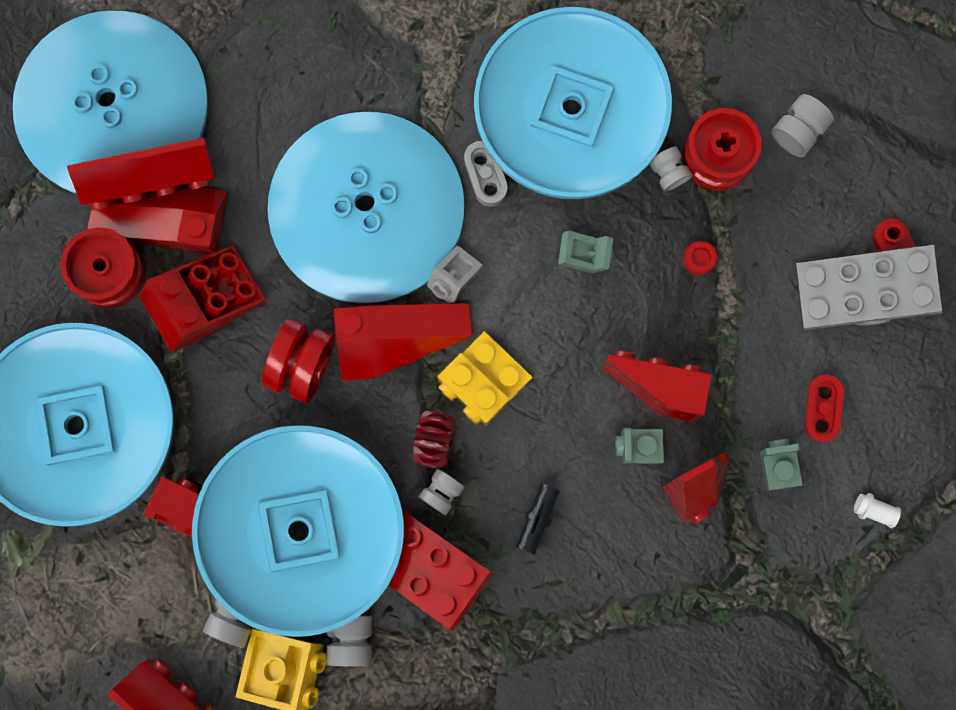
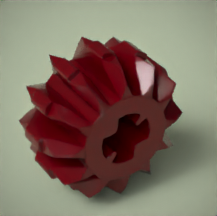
M426 410L421 415L418 427L416 428L413 447V459L416 463L429 468H444L447 465L456 430V421L452 415L437 410Z

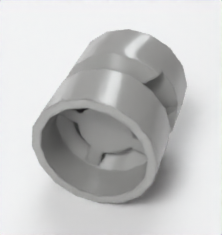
M802 94L788 110L789 115H784L771 131L773 138L783 149L798 157H805L817 142L816 137L819 134H823L834 121L831 111L822 102L810 95Z
M215 600L214 604L217 607V611L209 614L203 632L225 643L244 648L252 631L251 628Z
M359 616L348 624L327 632V635L332 638V643L327 645L326 665L371 666L372 646L367 643V638L372 636V616Z

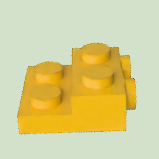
M485 331L437 376L438 381L441 383L438 389L451 401L457 398L465 406L462 412L474 424L477 425L481 421L485 426L532 379V376Z
M252 629L236 698L280 710H309V708H313L319 696L318 689L314 687L317 674L322 673L326 666L327 656L323 653L324 645L295 637L275 635L259 629Z

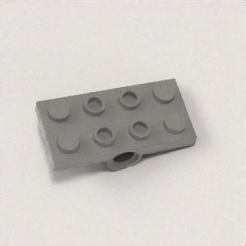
M934 245L796 263L804 330L851 324L860 326L876 325L889 322L892 319L942 313Z

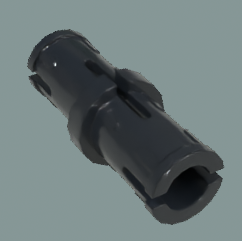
M540 483L530 512L526 511L524 515L526 522L515 546L516 548L534 555L536 554V549L545 527H549L551 524L549 517L556 498L560 493L559 490ZM543 504V511L539 518L534 534H532L531 530L533 528L541 505Z

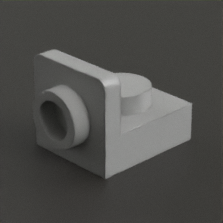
M457 245L434 268L427 286L438 298L444 299L449 304H454L460 292L480 272L483 264Z

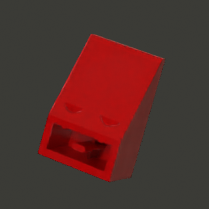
M234 245L147 280L139 295L140 300L172 353L200 341L266 301Z
M616 351L615 355H608L602 370L660 416L695 423L704 416L711 374L703 373L702 367L695 365H683L682 369L669 366V361L659 358H649V362L635 360V354L623 351Z

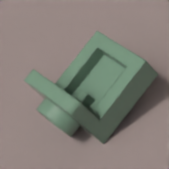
M573 231L563 232L558 265L589 273L608 270L614 256L612 248L613 237L595 238Z

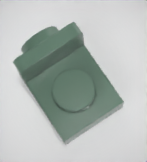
M623 428L621 436H616V456H622V464H663V429Z
M789 439L768 442L769 448L760 451L766 490L772 491L803 486L797 452L800 451L799 444L790 445Z

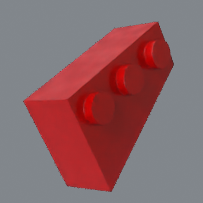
M161 477L143 516L152 520L156 519L172 527V529L192 537L194 509L199 496L197 491L200 486L182 477L179 483Z

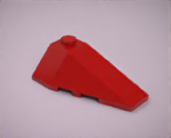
M187 187L176 189L177 193L158 197L156 192L143 194L144 200L125 204L123 198L110 200V207L91 210L87 229L96 227L112 229L125 237L129 242L210 255L218 250L229 193L228 191L203 187L190 190Z
M469 303L383 305L334 309L336 344L342 381L378 378L398 367L406 366L421 357L438 352L472 337Z
M727 452L663 486L682 522L691 519L693 524H696L712 515L709 509L717 505L730 460Z

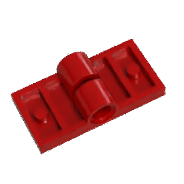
M402 510L404 522L402 551L395 573L388 585L453 632L493 573Z

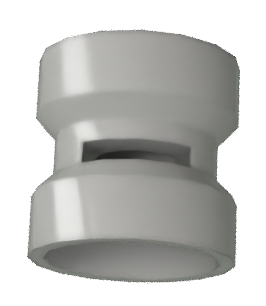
M676 146L659 153L649 164L652 171L661 176L659 183L664 192L679 187L693 177L689 167L682 165V154Z
M437 469L431 477L432 483L429 488H424L418 497L446 516L452 507L451 501L454 497L460 496L465 487L446 473ZM437 489L439 492H441L442 494H444L446 497L444 498L443 496H441L440 494H438L437 492H435V490Z

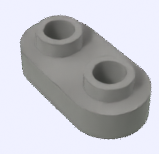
M482 141L474 142L467 147L464 154V162L475 196L485 206H497L504 201L507 195V182L503 170L489 155ZM483 156L487 162L483 165H478L475 163V159ZM493 186L497 189V192L494 195H488L485 193V189Z

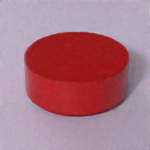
M696 241L690 244L683 255L685 268L691 274L697 276L706 275L711 272L718 259L715 248L705 241Z

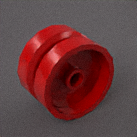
M718 108L706 112L695 122L683 148V163L692 172V179L698 185L709 190L725 191L737 187L748 177L761 154L762 138L758 127L746 114L735 109Z
M96 227L83 230L74 236L63 250L60 266L64 281L71 291L95 307L111 309L123 306L134 299L143 286L145 268L142 257L125 237L112 229Z
M288 318L281 326L268 354L262 376V386L279 394L289 386V393L292 399L309 404L326 373L334 347V334L316 329L308 336V329L305 323Z

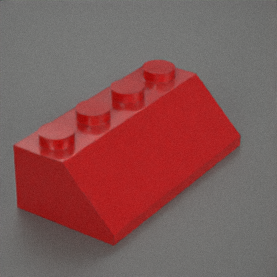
M205 138L67 165L69 176L81 206L90 204L91 210L110 207V200L123 197L124 204L144 200L143 193L155 190L157 197L177 193L176 186L188 183L190 190L210 186L208 179L215 178Z
M153 659L142 661L107 694L123 710H216L210 705L205 708L197 701L198 693L187 683L182 682L180 685L170 675L173 673V670L160 659L156 661Z

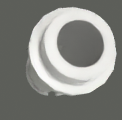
M871 493L867 495L860 494L854 505V513H857L860 519L867 517L887 525L889 528H894L897 525L901 515L899 507H894L874 499V495Z

